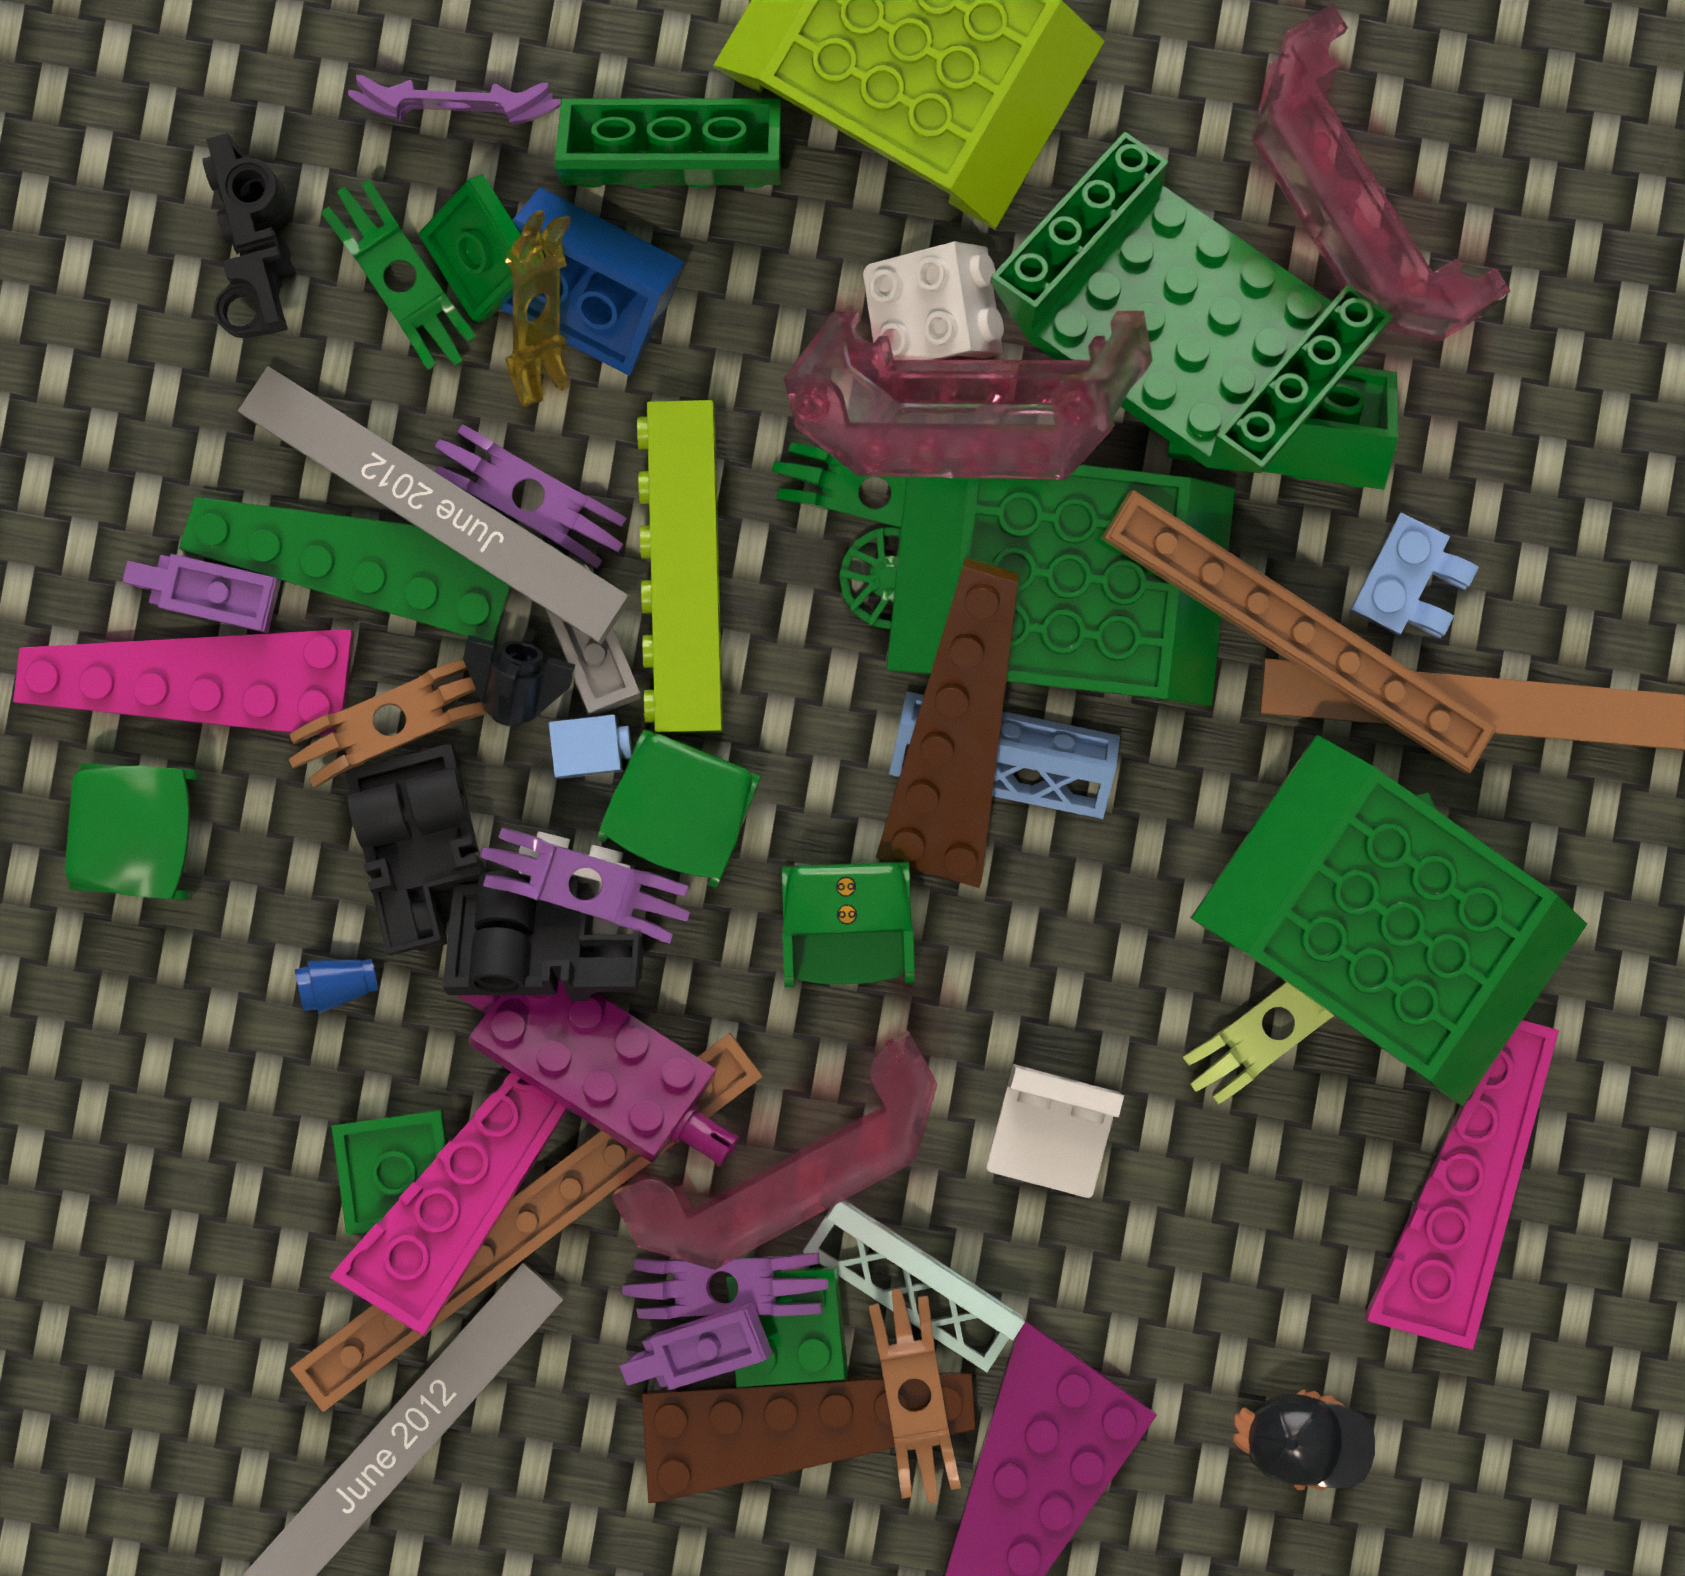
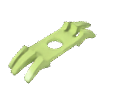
M1285 982L1231 1025L1226 1026L1212 1038L1183 1056V1059L1190 1066L1225 1046L1226 1043L1231 1048L1190 1085L1197 1092L1233 1071L1242 1063L1246 1069L1212 1096L1220 1104L1253 1081L1266 1067L1326 1021L1334 1017V1015ZM1274 1007L1287 1009L1294 1020L1292 1032L1287 1037L1279 1040L1268 1037L1262 1027L1265 1013Z

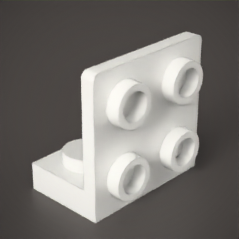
M1013 1064L986 1164L987 1170L991 1173L1085 1198L1092 1197L1114 1116L1119 1118L1124 1095L1117 1091Z

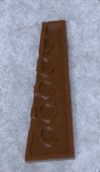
M965 558L876 858L889 862H909V868L980 888L987 849L1019 573Z
M971 1371L939 1373L950 1435L974 1430L975 1418ZM883 1376L750 1387L732 1385L642 1392L648 1503L667 1501L895 1448ZM920 1379L905 1381L898 1391V1399L901 1405L911 1411L923 1409L931 1398L929 1386Z

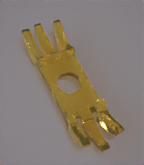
M543 210L536 211L529 217L521 236L512 245L505 260L512 271L513 351L512 355L505 359L514 389L524 407L533 404V402L537 404L543 401L544 394L540 372L541 359L555 387L561 391L569 387V381L561 360V352L566 339L559 334L560 268L567 267L563 254L562 239L570 225L571 217L555 218L541 234L544 221ZM544 293L546 304L543 312L535 320L528 321L527 309L530 302L538 294Z

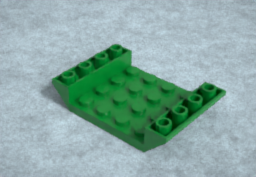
M1124 131L991 276L990 283L1031 344L1202 465L1214 469L1262 473L1387 327L1393 315L1350 285H1347L1333 302L1164 187L1163 184L1169 161Z
M910 451L886 670L922 675L931 674L964 560L968 558L1020 574L1007 682L1154 698L1156 701L1212 706L1221 616L1100 538L1128 492L1135 490L1229 551L1235 488L1190 477L984 453Z
M1315 735L1190 917V919L1229 946L1251 957L1416 1072L1415 1075L1462 1107L1587 926V923L1553 891L1376 767L1319 735Z

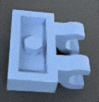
M1400 513L1350 612L1397 636L1401 635L1406 623H1409L1441 639L1442 636H1445L1454 615L1418 600L1431 574L1457 588L1466 590L1470 586L1479 567L1463 558L1443 552L1450 536Z

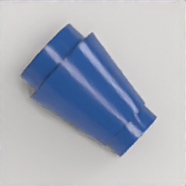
M372 958L365 960L307 961V967L294 969L303 1012L317 1009L319 1015L364 996L368 992L378 990Z

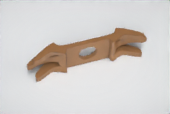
M464 660L454 661L431 669L408 683L340 712L326 714L289 734L293 744L304 741L331 728H335L337 733L332 732L292 756L289 759L292 768L345 750L346 755L335 759L309 777L314 789L335 776L361 766L365 761L434 731L439 732L458 722L487 714L481 702L448 709L446 713L442 710V707L476 690L471 677L439 686L435 691L432 688V685L468 670ZM383 706H396L405 714L406 724L400 733L393 736H385L375 729L373 717L377 710Z
M901 1288L891 1289L897 1344L889 1345L879 1303L869 1305V1311L878 1347L893 1430L902 1499L912 1497L907 1451L915 1449L928 1503L938 1502L932 1446H941L951 1490L961 1489L945 1412L935 1354L928 1295L918 1297L922 1340L914 1341ZM910 1379L924 1381L931 1391L929 1403L918 1411L904 1408L898 1399L899 1388L905 1381Z

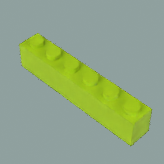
M713 400L647 402V416L637 417L638 449H648L649 471H639L638 476L640 504H649L650 526H640L641 559L651 558V580L641 581L642 613H652L653 635H643L642 642L644 668H653L654 690H644L645 723L655 722V732L661 735L723 733L715 406Z

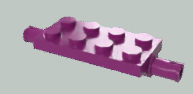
M558 981L557 995H457L485 1014L469 1036L470 1046L651 1163H654L664 1147L672 1141L676 1144L680 1141L685 1142L716 1162V1165L722 1167L728 1160V1157H726L727 1153L731 1155L736 1148L740 1136L732 1134L700 1113L701 1107L698 1105V1102L715 1078L716 1069L597 993L592 994L590 1001H571L560 981Z

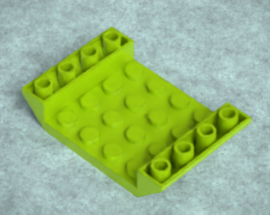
M751 0L713 67L760 95L764 88L791 102L950 194L949 204L996 230L1105 41L1062 0Z

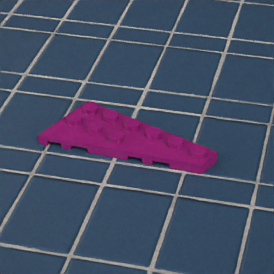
M1025 1319V1323L1016 1335L1010 1358L1004 1371L1001 1388L992 1418L989 1421L944 1576H1045L1157 1416L1155 1411Z

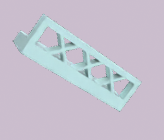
M840 1196L837 1197L803 1250L804 1254L819 1252L821 1265L824 1267L838 1266V1273L841 1278L892 1311V1290H882L872 1283L868 1261L887 1258L901 1267L906 1285L896 1288H901L902 1294L908 1293L910 1307L906 1305L909 1322L921 1329L914 1291L933 1288L947 1297L952 1315L931 1320L933 1338L985 1372L989 1371L1009 1339L1014 1340L1025 1323L1020 1313ZM835 1224L857 1239L860 1256L836 1260L819 1247ZM864 1244L876 1252L866 1254ZM862 1263L864 1277L847 1266ZM910 1274L922 1282L912 1284ZM956 1304L968 1312L958 1314ZM979 1318L999 1331L984 1355L964 1343L960 1327L961 1321ZM954 1323L956 1337L939 1326Z

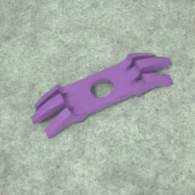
M356 74L357 86L363 91V94L354 90H348L349 97L364 108L384 117L400 121L404 119L410 110L477 111L503 113L508 117L512 126L539 119L561 106V99H553V93H549V83H540L518 93L508 91L497 84L492 85L490 93L415 90L411 80L388 88L377 84L363 75Z
M462 424L457 433L491 454L492 456L488 462L461 447L441 439L435 445V448L479 476V478L474 483L470 479L440 466H437L435 470L437 474L465 492L485 501L546 536L597 570L602 560L567 536L569 529L616 552H619L623 546L620 541L579 514L583 507L620 527H623L627 518L516 457L473 429ZM531 479L539 482L545 492L543 503L533 511L521 510L513 501L514 488L523 480Z
M501 828L498 838L539 852L538 858L507 850L482 848L480 857L532 876L530 883L525 880L486 875L483 883L485 887L517 893L535 900L540 899L605 919L668 944L671 942L673 933L632 914L633 909L649 911L683 921L688 920L689 911L642 890L639 891L642 884L686 896L688 886L647 871L624 867L549 843L532 835L506 828ZM581 868L595 870L602 880L599 893L588 900L576 898L569 890L571 875Z
M819 1252L741 1259L658 1260L635 1258L634 1270L655 1274L673 1273V1280L622 1285V1293L626 1296L664 1300L675 1298V1305L636 1308L637 1316L641 1319L710 1316L753 1302L758 1315L794 1316L823 1313L822 1302H776V1296L829 1289L828 1279L774 1277V1271L820 1263ZM716 1272H728L737 1281L738 1293L736 1298L730 1303H720L710 1293L709 1282Z

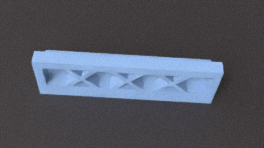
M906 691L889 775L900 777L905 761L906 745L910 744L924 697L922 694ZM1003 711L992 796L1103 819L1116 772L1120 735ZM1023 768L1037 770L1045 780L1035 785L1019 783L1012 773ZM1077 779L1100 783L1096 798L1073 794L1066 785Z

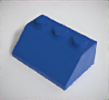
M539 187L514 217L513 223L541 268L500 309L630 376L670 303L685 262Z

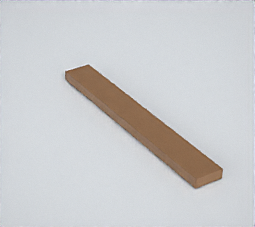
M1135 490L1128 492L1100 538L1462 773H1471L1498 728L1492 722Z
M1263 660L1259 714L1388 725L1289 660ZM1413 671L1498 726L1494 733L1496 735L1685 751V695Z

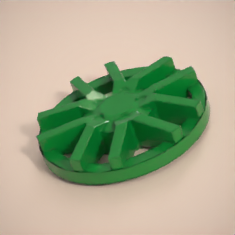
M898 527L878 528L859 537L846 552L840 568V589L845 603L860 620L880 629L890 630L891 621L879 619V616L889 601L893 604L898 553L897 556H885L884 536H898L900 542L901 528ZM877 538L878 559L858 551L866 543ZM853 557L872 566L868 576L849 571ZM848 579L869 584L855 600L850 594ZM874 592L881 598V601L873 614L869 615L859 606Z

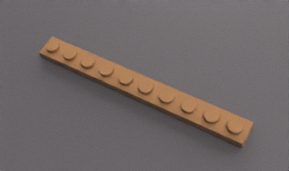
M730 1032L698 1056L699 1059L716 1069L715 1078L698 1102V1105L701 1107L700 1113L708 1118L763 1077ZM601 1130L514 1196L430 1330L639 1172L650 1161ZM673 1141L670 1142L668 1145L664 1147V1149L659 1155H661L675 1143ZM372 1305L294 1364L290 1370L320 1410L324 1412L423 1336Z

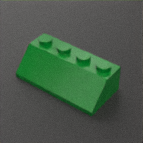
M561 99L554 161L555 170L562 185H579L585 188H596L602 185H634L639 188H651L656 185H688L694 188H705L711 185H743L748 188L781 185V99Z
M1352 366L1262 472L1292 476L1300 480L1314 479L1341 483L1354 488L1368 487L1384 490L1398 441L1397 372ZM1168 441L1167 458L1200 464V462Z

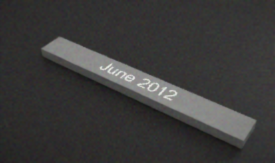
M267 366L238 410L242 416L599 644L603 643L631 600L630 596L269 366Z
M524 1261L242 1576H316L551 1315L565 1297Z

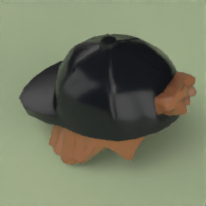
M1301 1390L1297 1394H1280L1269 1398L1253 1412L1245 1407L1234 1416V1426L1237 1431L1233 1435L1234 1443L1248 1454L1253 1464L1266 1477L1291 1484L1297 1490H1305L1306 1486L1318 1490H1325L1326 1488H1352L1365 1480L1372 1467L1375 1456V1435L1372 1423L1361 1412L1345 1407L1343 1403L1336 1401L1332 1395L1320 1396L1318 1392L1306 1393V1390Z

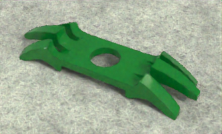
M368 179L361 185L384 223L380 228L375 226L345 186L342 187L337 193L364 239L357 243L329 206L322 210L321 214L375 287L427 370L436 366V363L416 330L421 325L425 327L456 367L463 360L437 314L444 311L468 343L477 336L423 263L371 180ZM395 262H407L414 267L416 272L414 285L405 292L390 290L385 283L387 268Z
M791 442L788 452L829 464L827 471L822 468L799 464L773 463L772 472L822 488L821 495L808 491L778 488L776 499L809 505L828 511L832 510L901 528L907 473L841 456L829 450ZM869 478L883 479L890 486L891 498L882 508L870 509L859 498L860 486Z

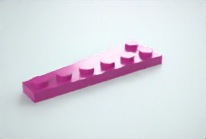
M341 629L19 648L13 702L292 733L326 714H334L346 709L354 631ZM331 728L315 736L325 737L332 732H337L335 728Z
M1522 1020L1463 1107H1459L1370 1301L1364 1319L1383 1326L1473 1350L1559 1030Z
M511 1072L504 1079V1083L499 1089L492 1093L473 1114L474 1117L452 1141H449L438 1153L437 1158L416 1182L413 1181L399 1197V1201L383 1219L371 1228L338 1265L330 1278L425 1337L568 1111V1108Z

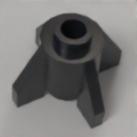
M528 626L522 641L505 642L501 644L499 651L495 654L496 642L471 635L467 638L463 660L479 695L483 709L499 724L518 726L524 722L531 721L571 686L575 664L549 657L545 666V663L542 661L543 653L535 646L539 629Z

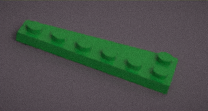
M195 497L179 549L204 558L257 574L274 577L290 584L465 637L471 635L496 642L512 590L504 582L418 527L410 524Z

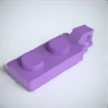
M171 554L170 557L160 555L157 567L127 561L122 582L128 583L130 586L151 590L149 603L158 605L161 609L269 633L281 580Z
M751 1302L656 1332L653 1336L642 1341L645 1347L644 1351L629 1356V1360L620 1364L619 1367L627 1386L656 1377L660 1387L667 1386L668 1390L763 1362L773 1353L754 1304Z

